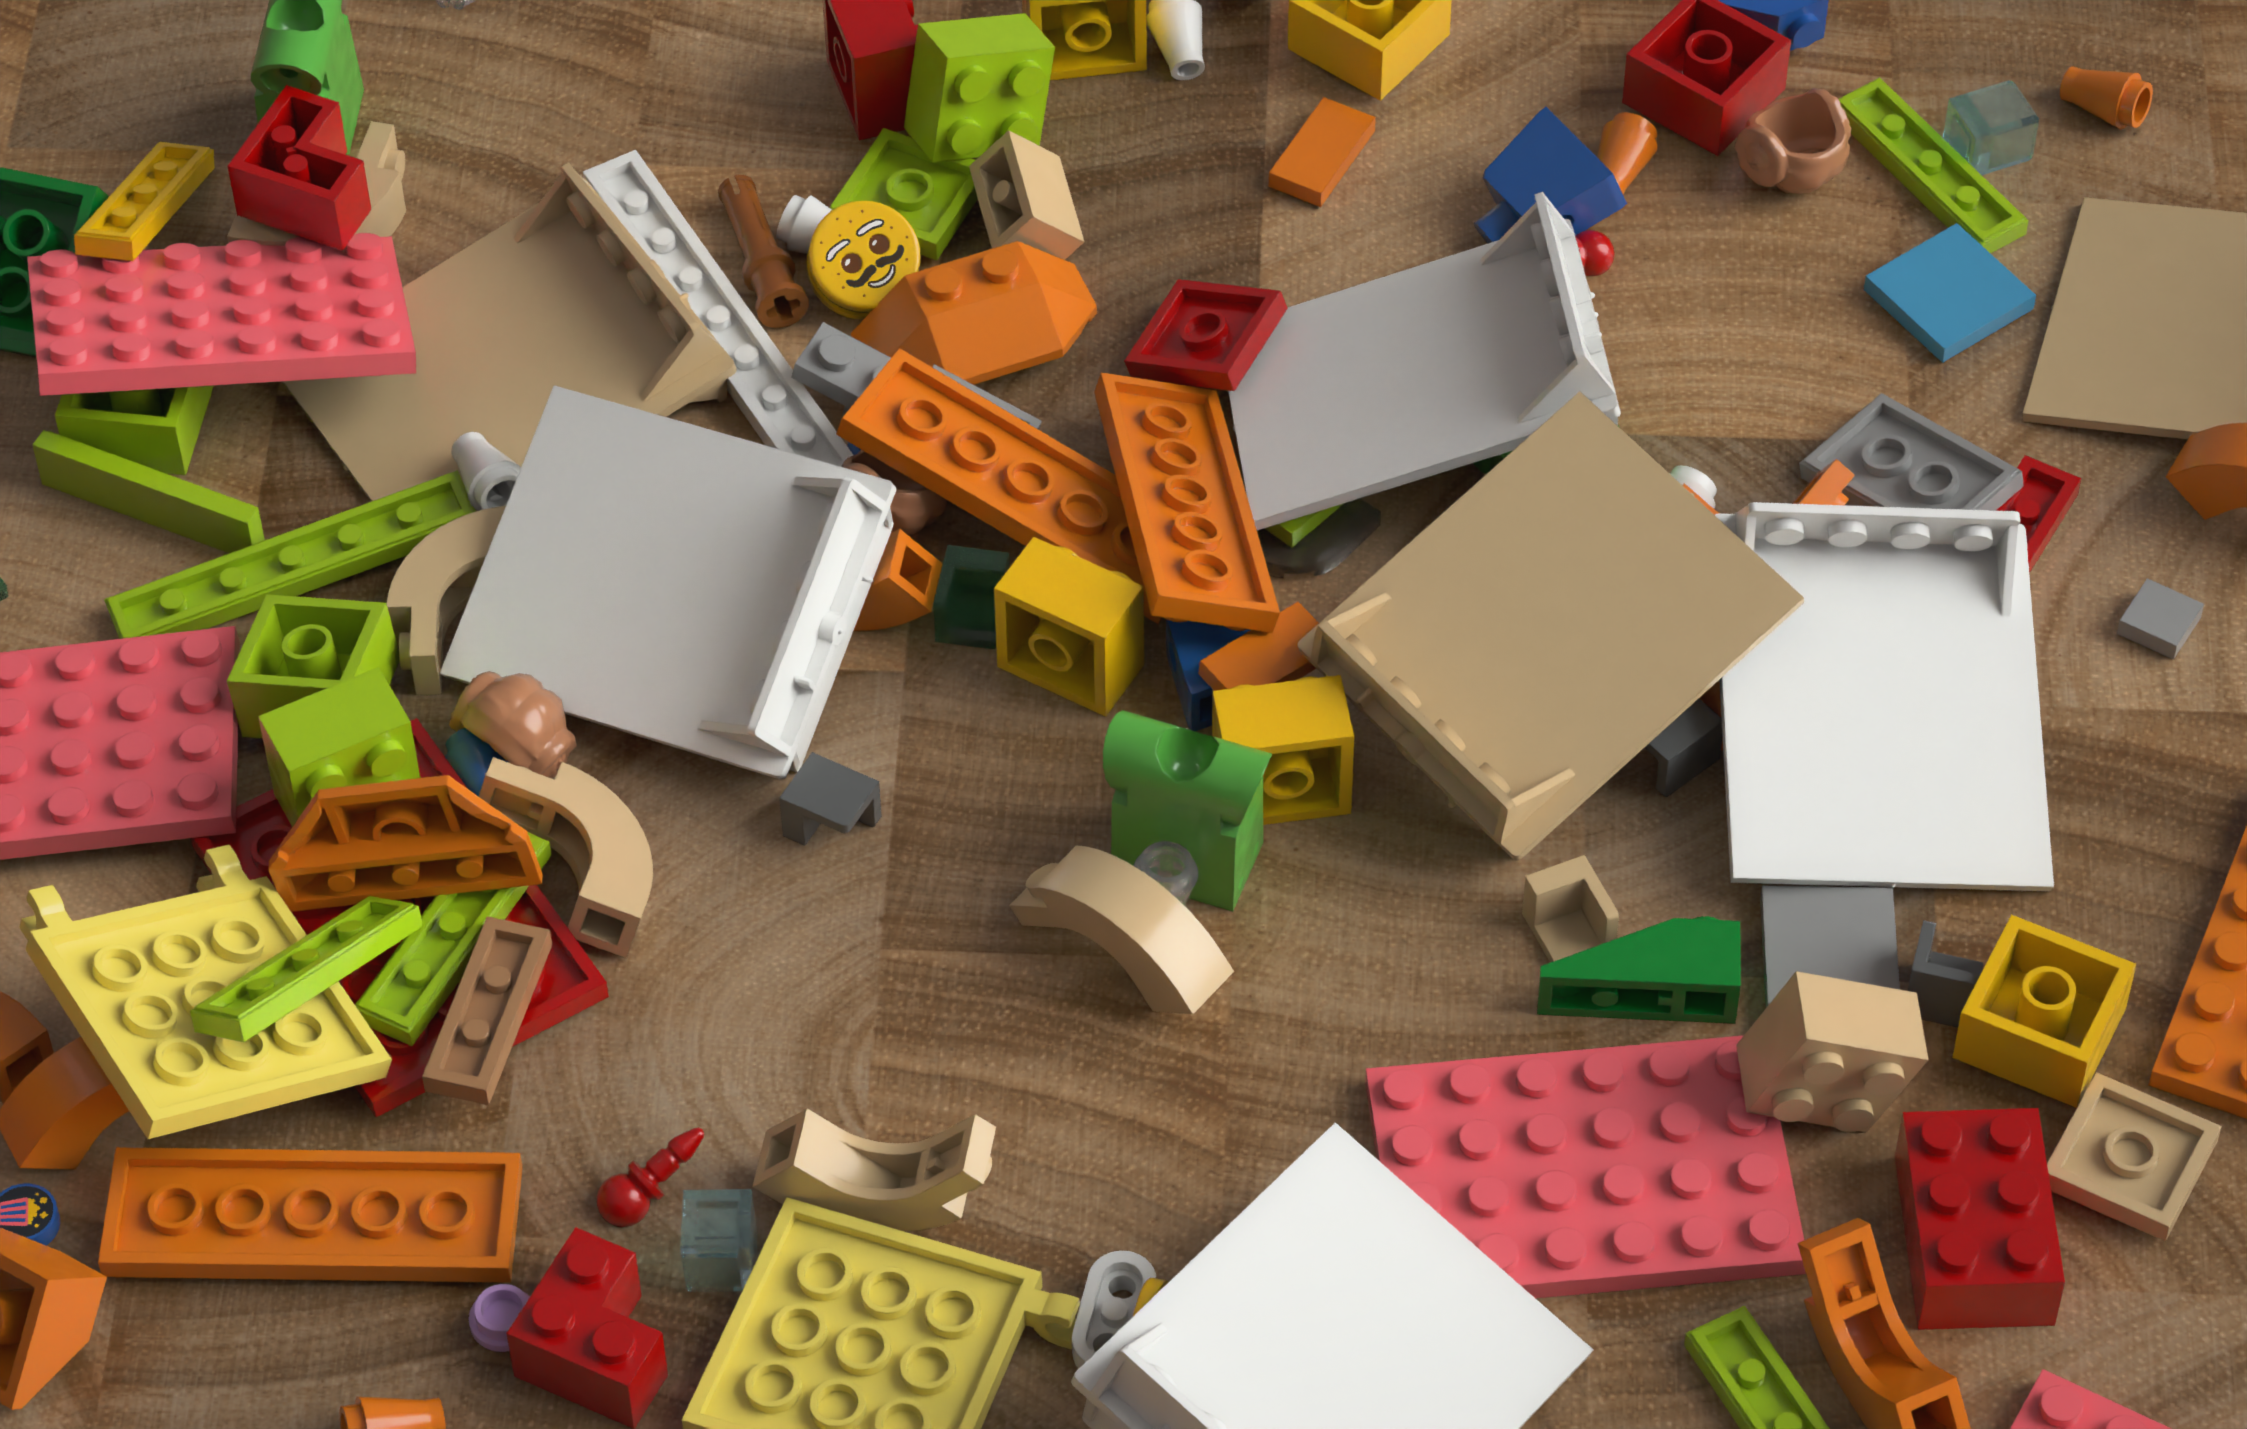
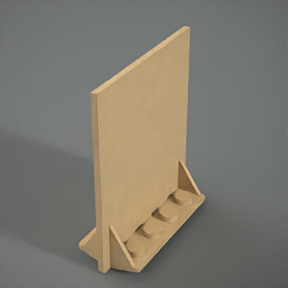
M569 162L560 167L562 173L538 204L402 287L416 350L415 374L281 381L344 465L343 469L351 474L371 502L458 470L461 476L458 464L454 460L451 451L454 442L460 436L469 432L482 434L488 443L522 467L554 385L664 417L669 416L688 403L716 399L718 403H721L727 399V379L737 371L734 361L693 312L687 299L689 295L687 293L680 295L665 277L663 270L653 259H650L585 178H582Z
M2084 197L2054 305L2051 306L2052 312L2023 410V422L2187 440L2190 435L2218 425L2247 423V213Z
M1579 391L1298 642V648L1300 653L1325 677L1341 675L1346 698L1396 745L1408 761L1421 769L1448 796L1449 808L1458 805L1512 859L1521 860L1804 603V597L1696 499L1693 493H1690Z

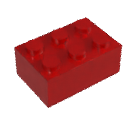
M2039 1108L1903 1112L1895 1151V1164L1918 1330L2055 1326L2065 1278Z

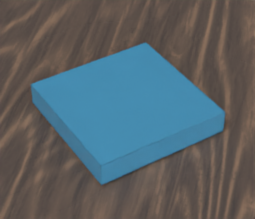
M1957 223L1865 276L1864 291L1942 363L2033 310L2036 299L2035 293Z

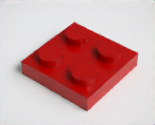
M1178 279L1124 360L1130 377L1235 391L1288 309L1282 292L1280 290Z

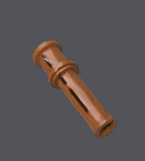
M734 175L740 193H734L730 180L727 178L720 184L718 196L724 205L745 258L741 270L742 279L747 288L755 292L757 296L755 311L763 325L770 328L791 326L800 321L807 313L809 298L802 286L795 284L793 278L796 272L795 263L787 251L778 247L762 209L754 181L746 175Z

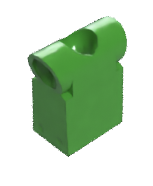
M269 0L251 71V82L256 88L254 99L257 123L260 122L286 85L337 101L340 105L345 134L346 155H349L364 86L348 16L342 14L341 10L343 0Z
M1124 710L1116 713L1109 724L1103 748L1105 779L1111 788L1116 789L1112 799L1111 854L1140 869L1172 894L1233 912L1264 843L1262 776L1272 753Z

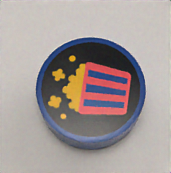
M30 1183L17 1184L3 1190L0 1193V1228L47 1246L56 1237L60 1228V1215L53 1195L44 1187Z

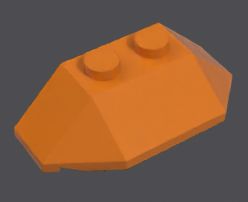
M1015 241L905 275L851 332V337L891 358L900 348L931 367L935 364L975 385L1064 357L1081 335L1087 322H1091L1097 314V305L1075 264L1022 242Z
M449 775L319 789L270 858L268 868L278 894L291 912L356 905L368 896L402 900L542 884L543 877L528 832Z

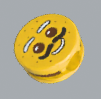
M874 201L849 202L830 211L817 225L807 254L806 268L808 279L814 293L825 306L839 315L861 320L877 307L878 303L905 275L919 271L921 259L920 246L910 223L893 208Z

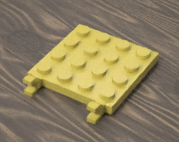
M230 845L206 850L204 860L211 869L212 875L198 878L196 888L199 892L77 921L71 920L65 911L60 895L53 885L28 891L26 900L35 915L22 918L19 927L28 940L26 952L147 1139L387 1077L392 1061L339 981L245 1042L196 1033L194 1031L190 1011L196 1005L307 936L267 876L253 880L247 878L236 853Z
M786 1197L682 1418L683 1429H981L1025 1326L1033 1327L1042 1338L1053 1344L1072 1349V1333L1080 1301L1078 1297L1041 1291L1043 1287L1041 1271Z

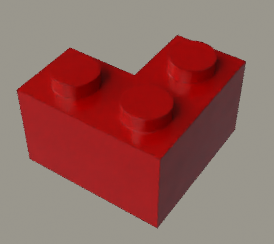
M288 85L284 87L227 166L237 216L342 251L372 209L364 161L346 155L347 146L339 102Z
M575 1227L506 1333L514 1377L633 1429L636 1428L668 1377L663 1333L629 1318L642 1297L636 1252Z

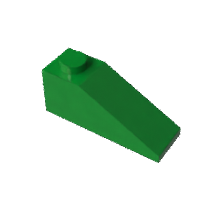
M1709 916L1693 919L1672 918L1540 966L1537 1015L1736 1024L1741 988L1740 921L1719 920Z

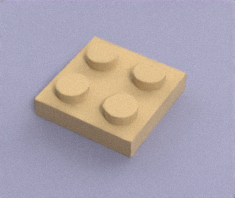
M2096 1072L2047 1163L2051 1191L2166 1241L2218 1142L2222 1126Z

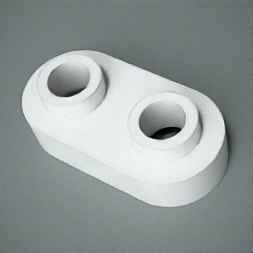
M1114 1251L1103 1255L1092 1265L1072 1333V1354L1078 1369L1133 1317L1143 1284L1149 1278H1156L1153 1266L1143 1256L1131 1251ZM1118 1290H1127L1133 1295L1129 1298L1121 1299L1114 1297L1112 1294Z

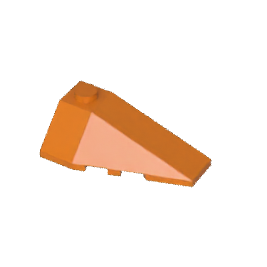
M0 1228V1403L11 1410L22 1409L89 1342L107 1277L59 1250Z

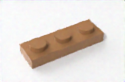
M486 917L422 1078L425 1092L484 1105L490 1104L552 947L549 929Z

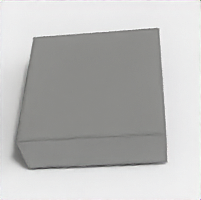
M2147 578L2119 620L2117 634L2174 660L2201 619L2204 604Z

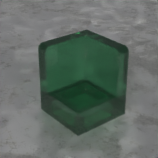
M947 545L933 603L935 642L985 649L996 648L994 587L1010 568L1008 552Z

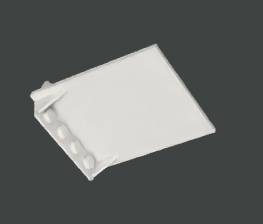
M1544 192L1534 194L1536 203L1498 241L1288 307L1236 390L1228 391L1234 420L1233 430L1236 432L1246 494L1256 530L1512 451L1579 391L1618 426V417L1621 411L1601 338L1602 333L1600 332L1597 320L1598 313L1594 311L1592 298L1595 297V294L1590 291L1571 221L1564 219Z
M554 385L440 674L446 678L470 684L473 678L487 671L495 672L501 677L518 673L529 674L540 681L544 689L554 692L562 700L564 714L782 780L786 778L789 770L798 772L803 764L891 534L894 523L890 505L895 495L896 487L891 481Z
M1753 502L1736 514H1715L1721 522L1804 597V603L1719 679L1731 883L2051 891L2054 888L2027 539L2026 529L2020 524L2019 512Z
M1334 1123L1075 1372L1071 1383L1087 1398L1082 1419L1091 1429H1520L1590 1356L1593 1349L1338 1124Z

